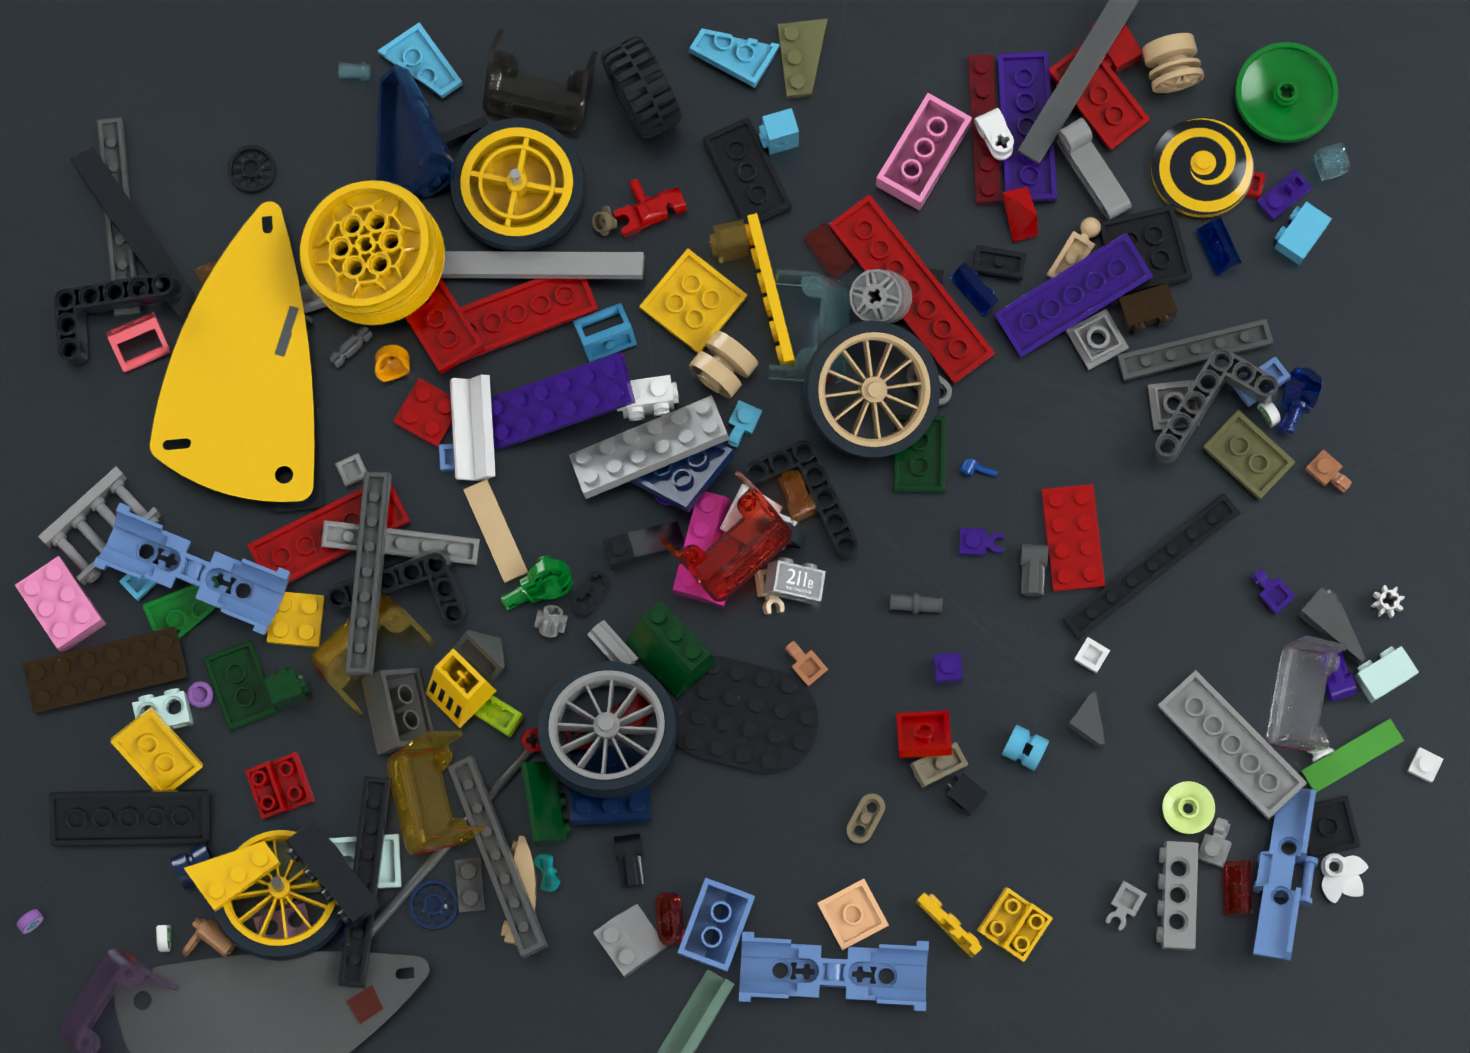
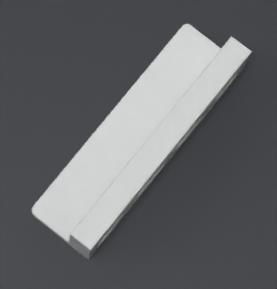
M480 374L471 379L452 378L450 379L455 478L457 480L484 481L495 477L490 375Z

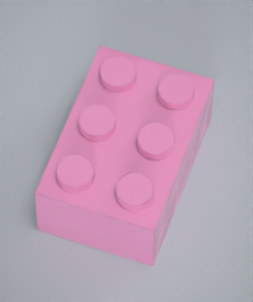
M59 556L15 585L56 648L62 653H65L106 625V622L67 564Z

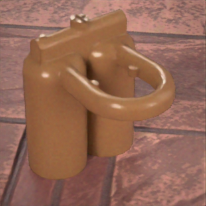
M196 918L192 925L197 930L184 947L182 954L185 957L188 956L201 939L224 957L228 954L231 955L238 947L226 937L217 921L214 919Z

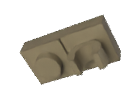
M957 742L952 743V756L923 757L910 764L914 772L913 775L922 788L969 765Z

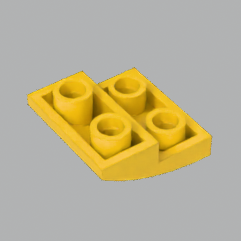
M1005 887L977 929V932L1024 962L1053 918L1033 903L1026 901L1010 888Z

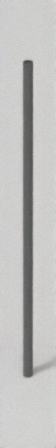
M535 737L530 742L532 748L535 747V743L539 742L538 737ZM524 749L487 791L491 802L520 771L521 763L527 762L535 752ZM467 816L460 821L438 848L454 845L470 827ZM452 847L436 850L430 855L374 919L372 937Z

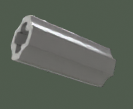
M604 620L587 634L610 661L634 665L639 660Z

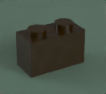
M1168 283L1120 297L1116 304L1126 332L1140 333L1147 330L1149 325L1157 323L1158 326L1169 324L1177 314Z

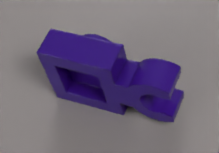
M960 528L959 555L985 556L986 549H990L995 554H1001L1004 548L996 547L994 541L996 539H1004V534L994 533L991 537L986 536V529Z

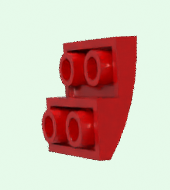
M294 752L272 762L267 761L245 770L262 820L315 802L299 752Z

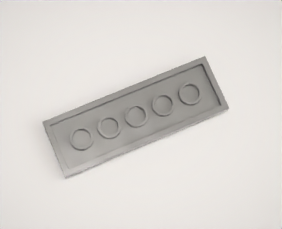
M711 395L572 453L569 457L585 498L588 499L727 441L730 438Z
M1196 670L1158 704V708L1268 820L1307 784Z

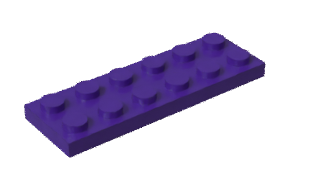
M1048 51L998 53L1000 111L1014 139L1012 155L1008 159L1003 160L1005 191L1027 186L1033 202L1056 201L1054 141L1039 165L1017 152L1051 96L1050 75L1047 72L1049 69Z
M1125 233L997 311L994 315L1019 356L1023 357L1146 282L1153 275L1130 237Z
M619 352L491 397L495 449L501 450L636 403L624 354Z

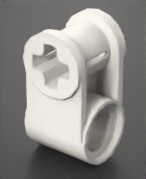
M999 108L974 118L977 130L987 144L992 156L997 160L1008 159L1013 153L1014 139ZM1001 142L1002 145H1006V148H1003L1001 145L998 146V143Z

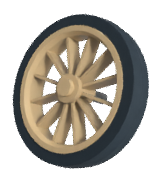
M882 321L856 322L828 336L815 350L805 372L803 385L804 402L813 426L832 446L856 457L882 458L907 449L927 431L935 417L939 404V374L927 348L907 330ZM868 340L887 343L874 377ZM862 341L867 378L845 350ZM894 346L907 359L881 379L880 375L891 348ZM840 353L862 380L861 383L829 370ZM911 363L917 377V382L886 385L885 382ZM828 373L857 385L858 390L825 394V383ZM918 385L916 405L887 394V389ZM859 393L860 396L834 417L832 416L826 397ZM885 397L914 409L904 425H901L883 401ZM865 399L853 430L849 433L836 420ZM876 402L880 404L898 428L895 432L881 437ZM869 403H871L875 434L873 439L856 436Z

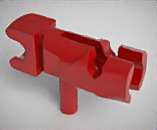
M635 179L629 182L637 204L633 206L627 205L615 210L613 215L617 221H629L628 225L621 229L623 238H628L640 233L641 229L668 219L669 208L674 210L676 215L688 209L679 187L660 191L657 193V196L650 198L645 195L639 179Z

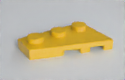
M265 841L185 867L184 869L216 912L281 863Z
M923 893L917 899L916 903L971 958L983 948L979 945V940L972 933H967L960 927V921L952 913L947 914L940 908L942 903L933 894L928 896Z

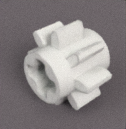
M1384 585L1381 589L1382 594L1379 592L1373 593V597L1377 600L1371 607H1377L1379 617L1384 613H1388V616L1393 618L1394 609L1398 612L1403 610L1399 603L1405 596L1398 595V587L1388 590L1387 586ZM1386 597L1388 600L1393 601V604L1390 605V607L1388 603H1383V600Z

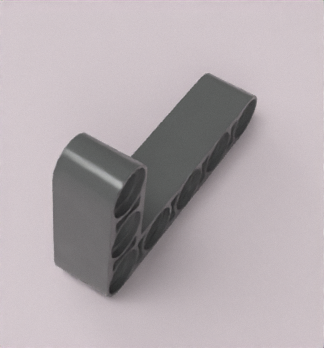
M1215 350L1158 437L1155 448L1157 459L1163 463H1171L1177 459L1224 383L1229 384L1260 403L1269 404L1276 399L1278 394L1277 379L1229 350ZM1224 359L1228 362V365L1220 368L1215 365V361ZM1241 372H1246L1251 377L1246 381H1242L1237 375ZM1210 380L1215 386L1211 389H1205L1201 386V383ZM1263 385H1269L1273 388V391L1265 394L1259 388ZM1190 402H1198L1201 408L1191 410L1187 405ZM1177 423H1184L1188 428L1186 431L1179 432L1174 429V426ZM1164 444H1170L1174 447V450L1171 453H1164L1160 450V447Z

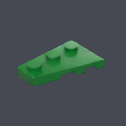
M213 577L212 581L216 583L215 588H219L220 584L217 577ZM195 585L143 604L153 632L176 626L179 639L217 607L196 599L195 597L200 587Z

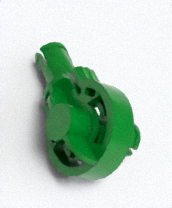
M548 555L538 558L537 564L529 570L528 575L519 580L521 586L502 595L501 600L505 608L510 611L526 601L536 603L542 599L552 600L559 598L572 587L573 578L570 568L561 560L553 559Z

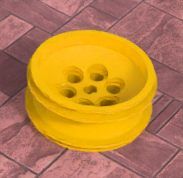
M370 180L356 182L328 195L310 215L303 230L300 243L301 268L310 288L335 314L347 321L362 325L392 323L415 312L434 292L441 278L445 262L444 240L435 219L426 210L421 201L410 191L385 181ZM380 222H384L382 228L376 229V226ZM355 226H359V229L356 232L351 233V230ZM394 241H398L397 246L391 249L389 248L391 243H393ZM348 248L345 255L339 256L343 249ZM387 264L384 270L378 271L381 265ZM362 267L360 273L353 275L355 269Z

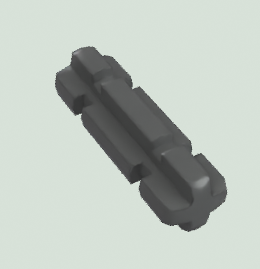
M366 326L360 327L356 331V335L353 334L338 347V351H334L329 356V361L335 367H340L345 362V358L349 359L363 346L362 343L364 341L367 342L372 338L373 334Z

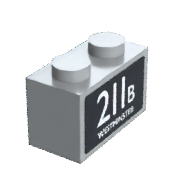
M783 557L768 563L764 594L808 604L821 602L826 571L817 569V565L811 563H802V566L793 564L794 560Z

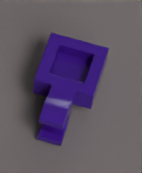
M1262 568L1251 576L1252 580L1263 589L1258 596L1274 614H1277L1296 597L1279 577L1272 581Z

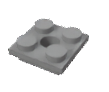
M1107 309L1066 330L1088 371L1129 349ZM1100 333L1104 336L1105 342L1100 345L1094 344L1091 340V335Z
M1194 380L1147 385L1154 431L1163 430L1176 411L1168 407L1167 401L1171 398H1176L1181 403ZM1190 402L1187 405L1191 410H1198L1197 402ZM1177 423L1174 428L1187 427L1184 423Z

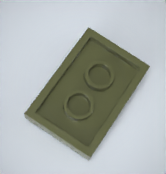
M1239 410L1203 446V449L1259 501L1296 463Z

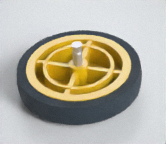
M510 118L493 122L475 132L464 143L454 160L455 175L453 180H450V194L455 212L465 228L475 238L492 248L507 252H528L543 248L565 234L580 212L585 193V176L581 161L569 141L547 124L525 118Z

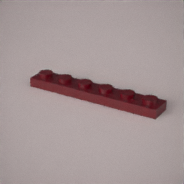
M993 54L968 55L976 205L1001 204L1000 161L992 156L974 122V118L996 109Z

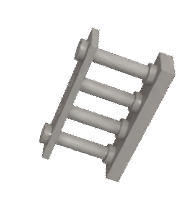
M117 467L113 468L38 536L49 548L53 545L55 547L58 546L82 571L76 578L83 585L87 582L89 584L93 583L101 575L100 571L102 569L93 566L94 561L89 565L66 540L67 536L65 534L72 528H78L101 553L106 543L85 522V516L92 510L97 511L113 528L116 516L104 504L105 498L111 493H116L127 506L131 507V510L136 515L158 523V518L162 516L155 507L147 512L124 487V481L127 478Z

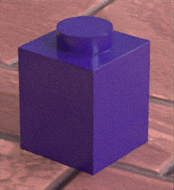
M961 653L934 654L935 685L961 683L963 679Z

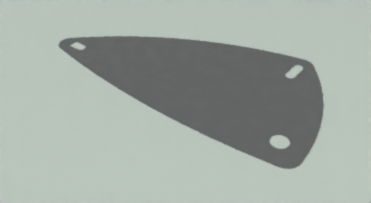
M315 951L307 956L286 961L266 960L251 954L169 964L125 973L116 979L113 993L119 1026L130 1053H350L372 1035L409 999L429 975V965L424 958L419 956L370 953L366 989L338 986L342 951ZM414 968V978L398 979L396 977L398 969ZM141 991L149 993L152 998L150 1007L145 1010H140L134 1005V997Z

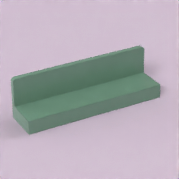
M707 970L657 1053H695L735 984Z

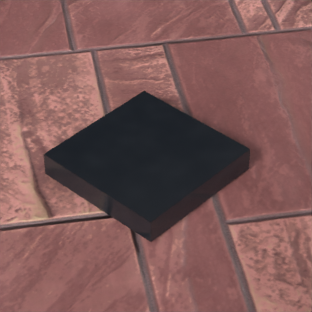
M1348 795L1314 804L1307 856L1320 857L1361 847Z

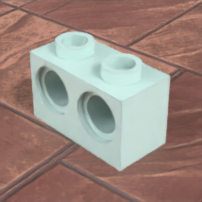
M179 688L166 690L164 695L154 697L153 694L144 695L138 698L139 701L132 703L135 719L152 706L172 730L194 725L187 694L184 691H180ZM174 702H180V712L174 715L170 714V705Z

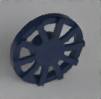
M428 880L419 884L412 892L409 900V910L412 918L417 924L430 930H438L448 926L454 921L459 909L456 892L449 884L440 880ZM433 884L441 885L437 894H434ZM429 885L430 894L427 896L421 889ZM447 888L451 894L442 898L443 890ZM417 893L424 898L423 902L414 901ZM450 898H454V905L444 903ZM414 905H420L424 909L415 913L413 907ZM444 908L454 909L450 917L443 911ZM427 912L428 914L423 923L419 920L418 916ZM441 914L447 921L440 924L438 915ZM431 916H434L436 925H428Z

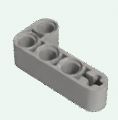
M1080 118L1058 131L1057 144L1107 220H1110L1130 209L1132 205L1128 196L1091 142L1093 136L1089 126Z

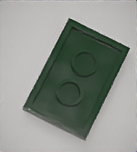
M895 415L901 425H904L911 416ZM935 416L931 425L920 439L907 449L894 454L893 492L945 493L946 416ZM894 424V432H895L896 430H898V428H897V427L895 426V424Z
M252 639L203 657L229 731L279 713L271 702L264 682L266 676Z

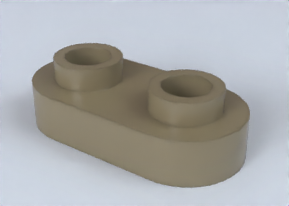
M867 794L860 800L846 828L847 837L853 843L864 844L869 841L885 811L884 800L879 795ZM870 803L875 804L877 810L873 813L867 810V805ZM858 826L864 829V834L861 836L856 835L854 829Z

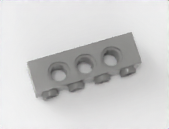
M1166 841L1164 847L1159 848V863H1163V874L1158 875V890H1162V900H1158L1157 916L1162 917L1161 927H1157L1156 942L1161 943V949L1195 950L1199 843ZM1173 863L1183 865V876H1175L1172 873L1171 865ZM1172 889H1179L1183 893L1184 898L1181 903H1176L1171 899L1170 892ZM1176 915L1182 919L1183 925L1181 929H1174L1170 926L1169 919L1171 916Z

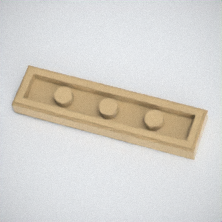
M486 479L463 489L504 583L507 584L527 575V568L488 480Z

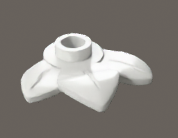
M1336 853L1329 854L1323 858L1320 866L1321 872L1324 875L1321 887L1329 901L1336 903L1342 893L1351 897L1363 895V883L1359 875L1368 869V865L1364 860L1354 855L1343 857ZM1331 862H1335L1338 865L1336 872L1329 869Z

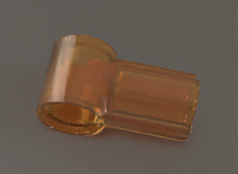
M789 470L783 473L778 481L787 501L785 506L791 520L799 523L818 514L816 505L810 493L807 492L800 472L798 470Z

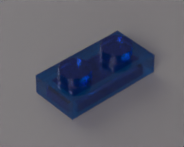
M1221 217L1215 218L1197 229L1217 275H1223L1242 263Z
M966 262L959 266L951 277V280L983 316L990 313L999 301L993 290L981 281L977 272L970 268Z

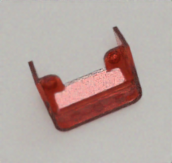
M739 470L734 474L747 489L737 502V509L742 518L705 552L694 544L688 545L678 552L665 538L660 540L700 587L713 600L718 602L725 601L787 546L792 538L790 527L759 489Z

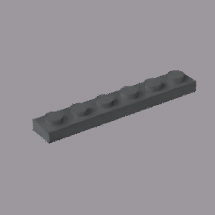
M1262 319L1117 355V360L1124 382L1205 362L1217 349H1226L1234 354L1271 346L1274 342L1267 319Z

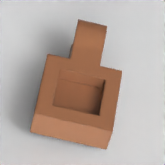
M1324 449L1305 469L1324 487L1331 482L1343 494L1352 484L1350 479L1339 473L1343 466Z
M795 641L786 646L785 650L796 661L791 668L807 687L828 671L827 667L812 650L805 655Z

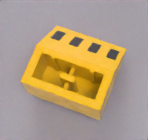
M453 648L434 667L426 695L461 728L497 690Z

